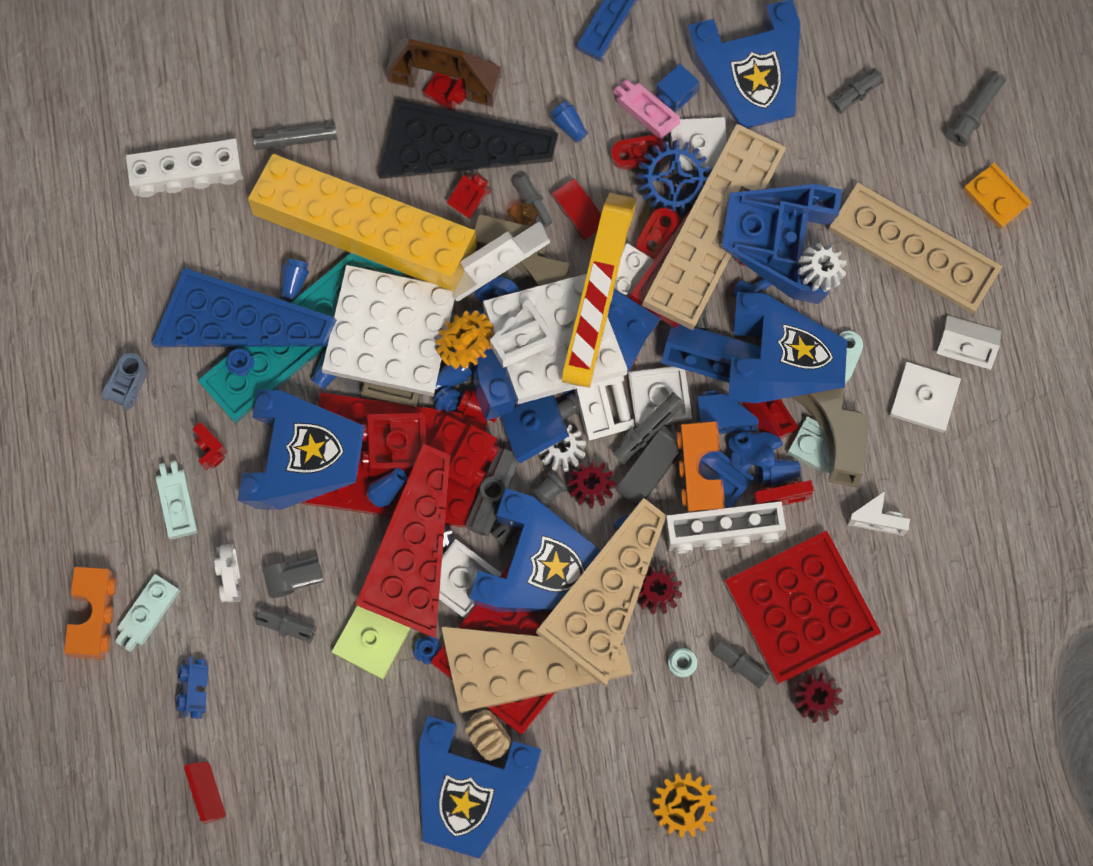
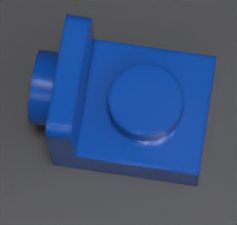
M497 276L478 288L475 296L483 304L485 300L521 290L513 281Z

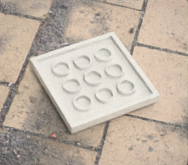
M346 265L334 316L337 321L329 337L322 373L434 397L442 360L441 356L436 352L439 346L435 342L442 338L439 331L446 330L447 326L445 323L447 321L450 322L455 300L452 296L453 292L429 282Z
M587 274L483 301L485 314L494 326V334L502 330L511 316L515 317L522 310V304L530 299L555 338L554 346L505 367L517 404L581 387L561 381ZM608 317L591 384L627 375L628 369Z

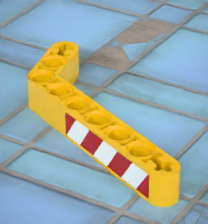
M609 193L604 203L561 381L563 383L586 388L591 387L627 233L634 217L637 198Z

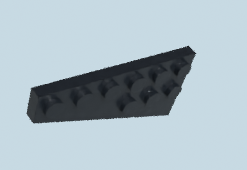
M397 100L378 176L379 179L553 162L558 132Z

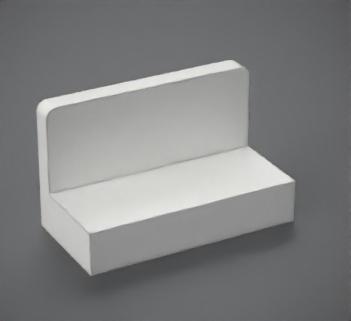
M948 315L937 348V354L991 370L1000 347L1001 331Z

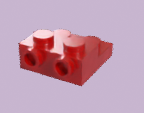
M425 413L367 414L366 424H361L365 426L362 442H367V451H362V468L368 469V476H385L396 468H400L404 472L412 471L423 443L427 445Z
M447 415L430 444L431 447L450 454L448 482L470 493L474 486L479 487L486 475V472L483 471L488 461H494L500 448L496 446V437L473 425L469 427Z

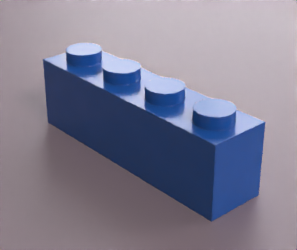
M680 324L677 329L673 326L671 327L661 363L729 383L731 357L760 359L761 347L698 328L691 330Z

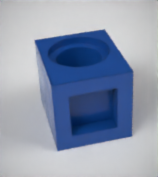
M679 64L657 84L656 96L676 113L698 93L700 81L683 65Z

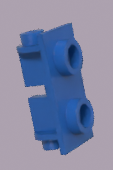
M189 657L183 660L182 664L178 667L177 680L181 682L180 693L177 694L175 700V709L179 711L178 719L189 716V713H191L190 718L202 719L203 713H206L207 692L196 691V686L207 687L209 666L206 665V660L195 659L194 664H192L193 657Z

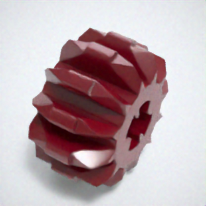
M594 460L589 461L588 468H586L584 463L580 462L578 463L579 471H570V476L573 479L567 481V487L573 488L570 492L571 498L580 496L577 502L579 506H582L585 500L589 501V509H593L594 501L597 500L598 504L602 507L605 505L603 497L612 499L613 493L609 489L615 488L616 482L609 480L613 477L612 470L603 473L606 466L604 462L600 463L598 468L594 467ZM589 479L595 480L596 485L594 489H588Z
M650 566L648 569L650 576L646 574L637 600L644 599L640 605L642 610L651 605L650 614L655 615L657 607H660L661 613L664 615L667 614L666 604L673 609L677 607V603L673 598L681 599L682 592L675 589L681 587L682 582L679 580L672 582L676 575L674 571H671L667 576L664 575L665 566L660 567L659 573H656L655 568ZM658 584L659 588L665 589L662 592V596H658L656 592L651 593L654 585Z
M824 673L819 674L817 682L812 674H808V683L803 680L797 683L802 691L796 690L793 692L795 698L802 699L794 704L795 709L805 708L801 713L802 718L812 713V723L817 722L819 714L824 722H828V712L836 716L839 711L834 705L839 706L843 704V699L834 697L842 692V688L832 689L831 686L836 680L831 678L825 683ZM815 691L819 692L818 695L822 693L825 697L821 705H818V701L814 703L811 699Z

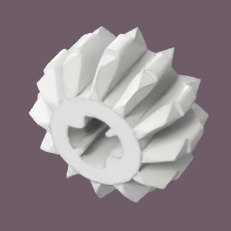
M817 243L814 249L808 247L804 251L805 256H801L798 260V263L802 266L799 268L798 274L806 276L803 284L812 283V291H816L819 286L823 292H827L831 286L836 288L840 284L839 279H843L846 275L842 268L846 266L847 261L838 259L841 251L833 253L832 244H828L825 249L821 243Z
M570 424L566 426L569 437L538 453V455L545 456L542 460L544 465L553 462L552 471H556L558 466L562 465L563 471L568 472V463L577 468L579 462L576 458L584 459L585 452L580 449L586 447V441L579 440L581 437L580 431L571 434L572 425ZM559 443H563L564 447H566V452H560L558 448Z

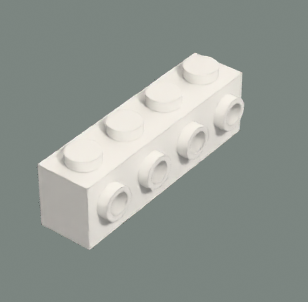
M236 139L126 155L129 185L134 196L151 197L157 192L164 191L167 193H177L182 191L183 188L190 187L204 189L209 187L210 184L216 183L230 185L236 183L237 180L244 179L240 148Z
M782 501L668 515L665 520L669 551L676 550L677 554L690 553L695 547H704L705 550H716L722 548V544L733 543L734 547L749 545L752 540L760 539L762 543H772L779 541V537H783L786 530Z

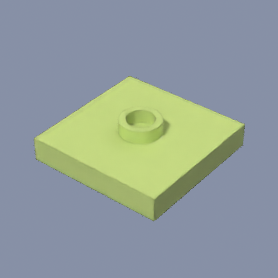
M357 606L333 648L332 654L384 680L411 628Z

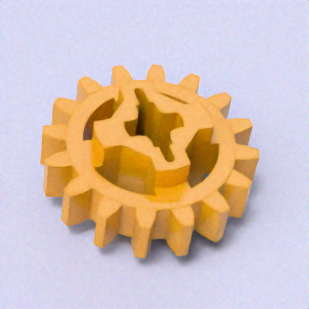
M477 310L472 314L464 311L461 318L457 314L454 315V322L450 323L447 321L445 323L447 329L439 331L442 338L435 342L439 346L436 352L441 356L440 358L446 365H451L454 369H457L460 365L467 369L469 362L476 365L478 357L485 358L486 353L484 351L491 349L490 339L495 335L493 333V324L484 313L480 315Z
M677 773L674 775L673 783L667 778L663 781L666 786L665 790L657 788L656 792L661 798L653 799L652 803L659 806V809L654 811L653 815L662 817L658 824L660 827L666 824L669 826L667 834L670 835L674 830H677L679 838H683L685 832H689V835L693 838L695 837V829L698 828L702 833L706 831L704 822L713 823L714 820L709 816V813L716 812L717 808L711 806L710 802L716 799V795L708 796L707 792L711 786L709 784L702 787L700 785L702 777L699 776L696 781H692L691 773H687L685 780H681ZM685 786L694 788L700 793V795H692L691 793L687 792V788ZM674 789L676 798L672 803L665 805L668 793ZM681 798H685V801L688 803H694L688 809V813H685L683 809L672 808L680 804ZM704 807L702 817L695 823L694 813L696 809ZM675 815L682 819L683 825L673 822L669 816Z

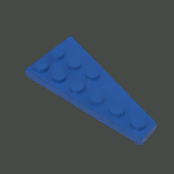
M184 268L152 345L154 347H326L337 320L332 316Z

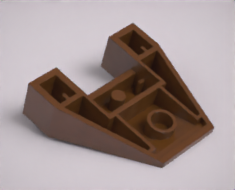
M405 39L394 42L386 70L388 82L414 88L420 69L465 79L467 101L490 107L494 106L501 81L500 66L464 51L422 41Z

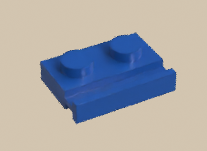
M721 452L708 453L699 462V471L705 479L723 480L725 508H732L754 480V477L748 472L745 474L737 472L732 467L730 459Z

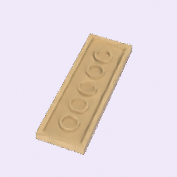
M860 183L856 184L840 209L839 216L829 227L830 232L974 315L1003 267Z

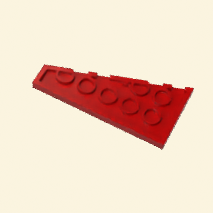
M423 443L355 605L436 638L450 454Z

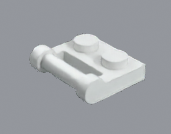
M624 376L591 384L590 388L580 387L574 389L587 440L597 439L636 427L634 418L630 417L622 384ZM608 385L612 386L620 419L617 423L613 421L605 386Z

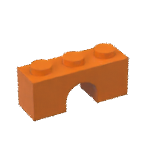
M718 423L682 424V431L677 432L678 448H683L684 460L679 461L681 477H686L687 488L682 489L683 506H688V511L690 512L724 509L723 480H707L699 471V462L704 455L711 452H721Z
M74 567L71 596L76 601L90 602L92 614L83 624H67L64 654L69 658L104 660L105 652L110 651L111 636L107 635L108 623L112 624L114 619V607L110 605L112 595H115L117 592V578H114V574L109 569Z

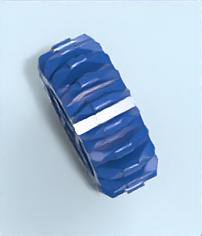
M674 140L672 149H670L668 142L664 141L662 142V152L655 145L652 147V150L656 156L653 157L649 153L644 155L649 164L639 163L638 167L646 170L645 174H637L636 178L645 179V184H640L637 187L638 190L647 188L648 193L644 194L642 199L653 198V201L649 204L650 208H654L658 203L661 204L659 208L669 207L676 211V207H678L679 212L683 215L686 214V204L690 209L694 206L693 200H697L700 191L704 187L703 182L706 183L708 177L703 176V173L711 170L710 166L702 168L700 163L707 160L705 156L700 157L698 160L695 158L699 152L698 148H694L689 153L690 143L685 142L682 149H679V141ZM671 155L668 170L663 173H653L657 162L664 156ZM680 156L691 163L696 175L687 174L681 169ZM671 170H674L677 176L687 179L676 182L677 186H674L671 180L661 177L668 176V174L671 175ZM652 181L661 182L666 185L669 200L657 193ZM695 183L691 194L685 199L677 201L682 184Z

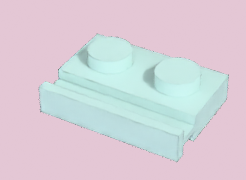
M807 416L787 454L829 476L830 455L827 441L817 421Z

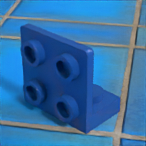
M614 290L608 319L629 371L645 340L656 327L660 317Z

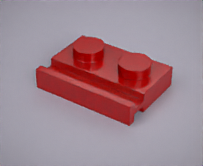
M811 480L804 482L795 481L781 487L763 488L755 492L751 502L752 505L782 501V506L808 501L813 494L812 492H814Z

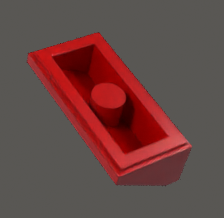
M781 399L761 403L742 402L744 407L758 418V429L760 432L771 433L782 439L799 428Z
M198 762L184 765V771L200 821L209 824L225 818L226 813L210 763Z

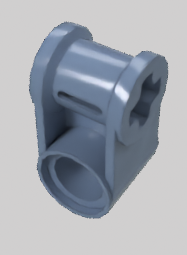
M127 353L121 356L103 389L102 400H111L122 405L124 410H131L148 374L146 364L138 355ZM133 363L139 364V368L134 374H127L129 365Z

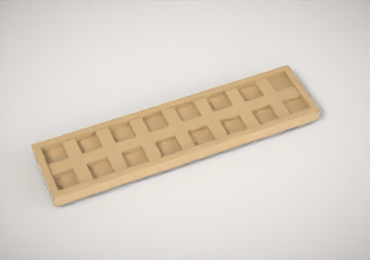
M736 124L648 291L642 306L694 330L732 256L721 248L729 194L766 189L787 147Z

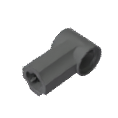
M318 557L291 564L277 563L263 568L269 598L287 596L292 594L295 589L324 582Z

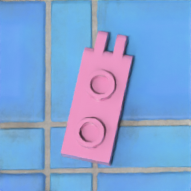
M626 79L621 83L622 87L617 86L613 89L614 94L618 97V104L659 139L663 138L680 124V117L640 83L633 85Z

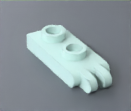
M176 460L170 461L171 473L167 472L165 463L159 464L161 475L156 476L168 538L170 540L198 533L184 469H178Z
M154 574L118 626L117 630L121 633L115 643L121 646L129 637L130 640L125 646L127 651L131 652L137 643L142 646L180 590Z

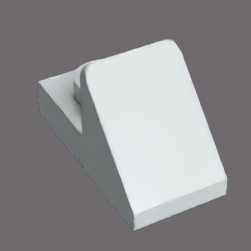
M883 492L852 513L848 520V525L904 536L909 529L910 519L903 518V514L889 511L886 514H882L885 492Z

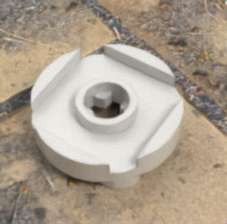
M233 544L216 547L217 558L214 559L216 575H221L222 585H219L221 602L241 601V587L236 588L238 579H240L236 550L233 549Z

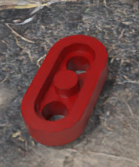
M654 135L620 140L612 147V163L617 168L623 170L639 168V163L649 164L644 155L655 145L662 152V142L664 141ZM628 154L629 159L623 160L620 158V155ZM664 157L661 158V159L657 162V164H659V163L664 159Z
M669 207L655 210L637 240L636 249L648 257L656 259L679 227L680 220L677 212ZM664 216L670 219L669 226H665L662 223ZM650 240H653V241L656 242V249H655V250L650 249V247H649V241H650Z

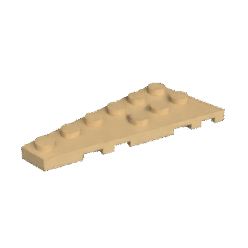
M645 498L642 499L536 631L538 635L605 688L667 516Z
M441 627L460 714L599 683L542 637ZM626 645L620 646L609 680L632 675Z

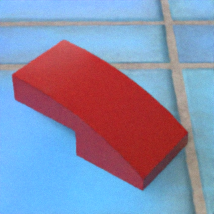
M574 178L551 193L565 217H569L583 240H586L598 231L601 213Z

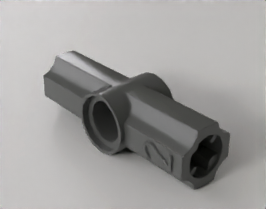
M499 448L485 480L481 483L480 492L465 526L476 534L489 537L505 489L509 488L519 464L514 452ZM489 487L499 488L501 490L500 495L496 498L488 497L485 492Z

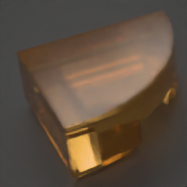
M518 203L506 211L515 223L532 226L540 214L536 208L527 203Z

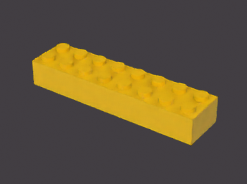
M272 154L248 197L252 215L420 280L435 284L451 292L455 291L465 271L461 261L472 255L477 248L476 232L473 229Z

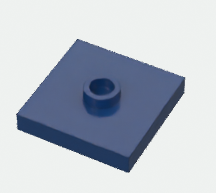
M554 395L522 403L514 407L511 413L501 416L515 458L519 463L569 437Z

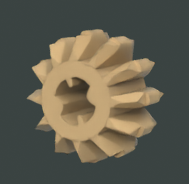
M482 710L479 713H475L464 723L466 734L469 736L470 741L486 760L493 761L498 757L500 758L511 748L510 736L491 711Z

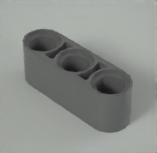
M663 426L623 478L616 491L636 506H638L643 498L647 500L683 451V448H678L677 435Z

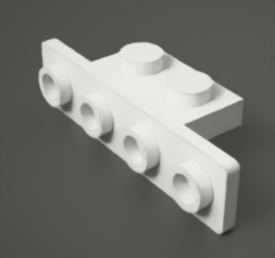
M541 222L534 224L514 238L509 232H506L462 260L461 264L465 271L452 294L453 298L456 301H460L548 245L550 239Z

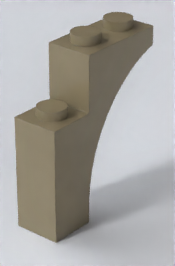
M479 214L475 226L476 250L483 248L506 232H509L514 238L531 226ZM547 245L515 265L530 280L534 287L572 278L574 275L569 273L570 263L541 257L545 256Z
M844 388L791 397L809 411L825 436L830 455L828 482L857 488L863 475L870 415L862 414L856 410H842Z

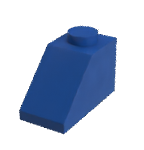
M707 391L697 398L698 423L717 422L719 434L757 430L758 418L738 402L728 401L727 394H719L718 391Z

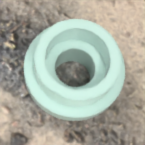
M679 648L674 650L669 656L668 667L675 676L688 677L696 670L697 658L691 650ZM680 658L686 659L688 666L680 668L677 665V660Z

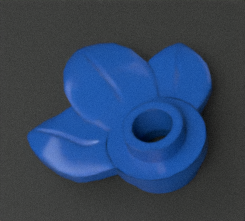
M749 432L735 433L729 440V449L732 452L731 465L741 474H745L751 465L773 468L775 466L773 450L781 447L783 442L778 436L767 432L757 434Z

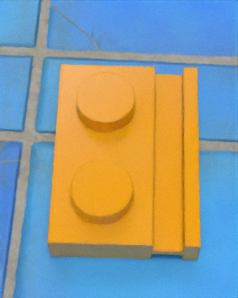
M995 163L991 164L988 169L980 173L963 189L967 196L999 230L1032 203Z

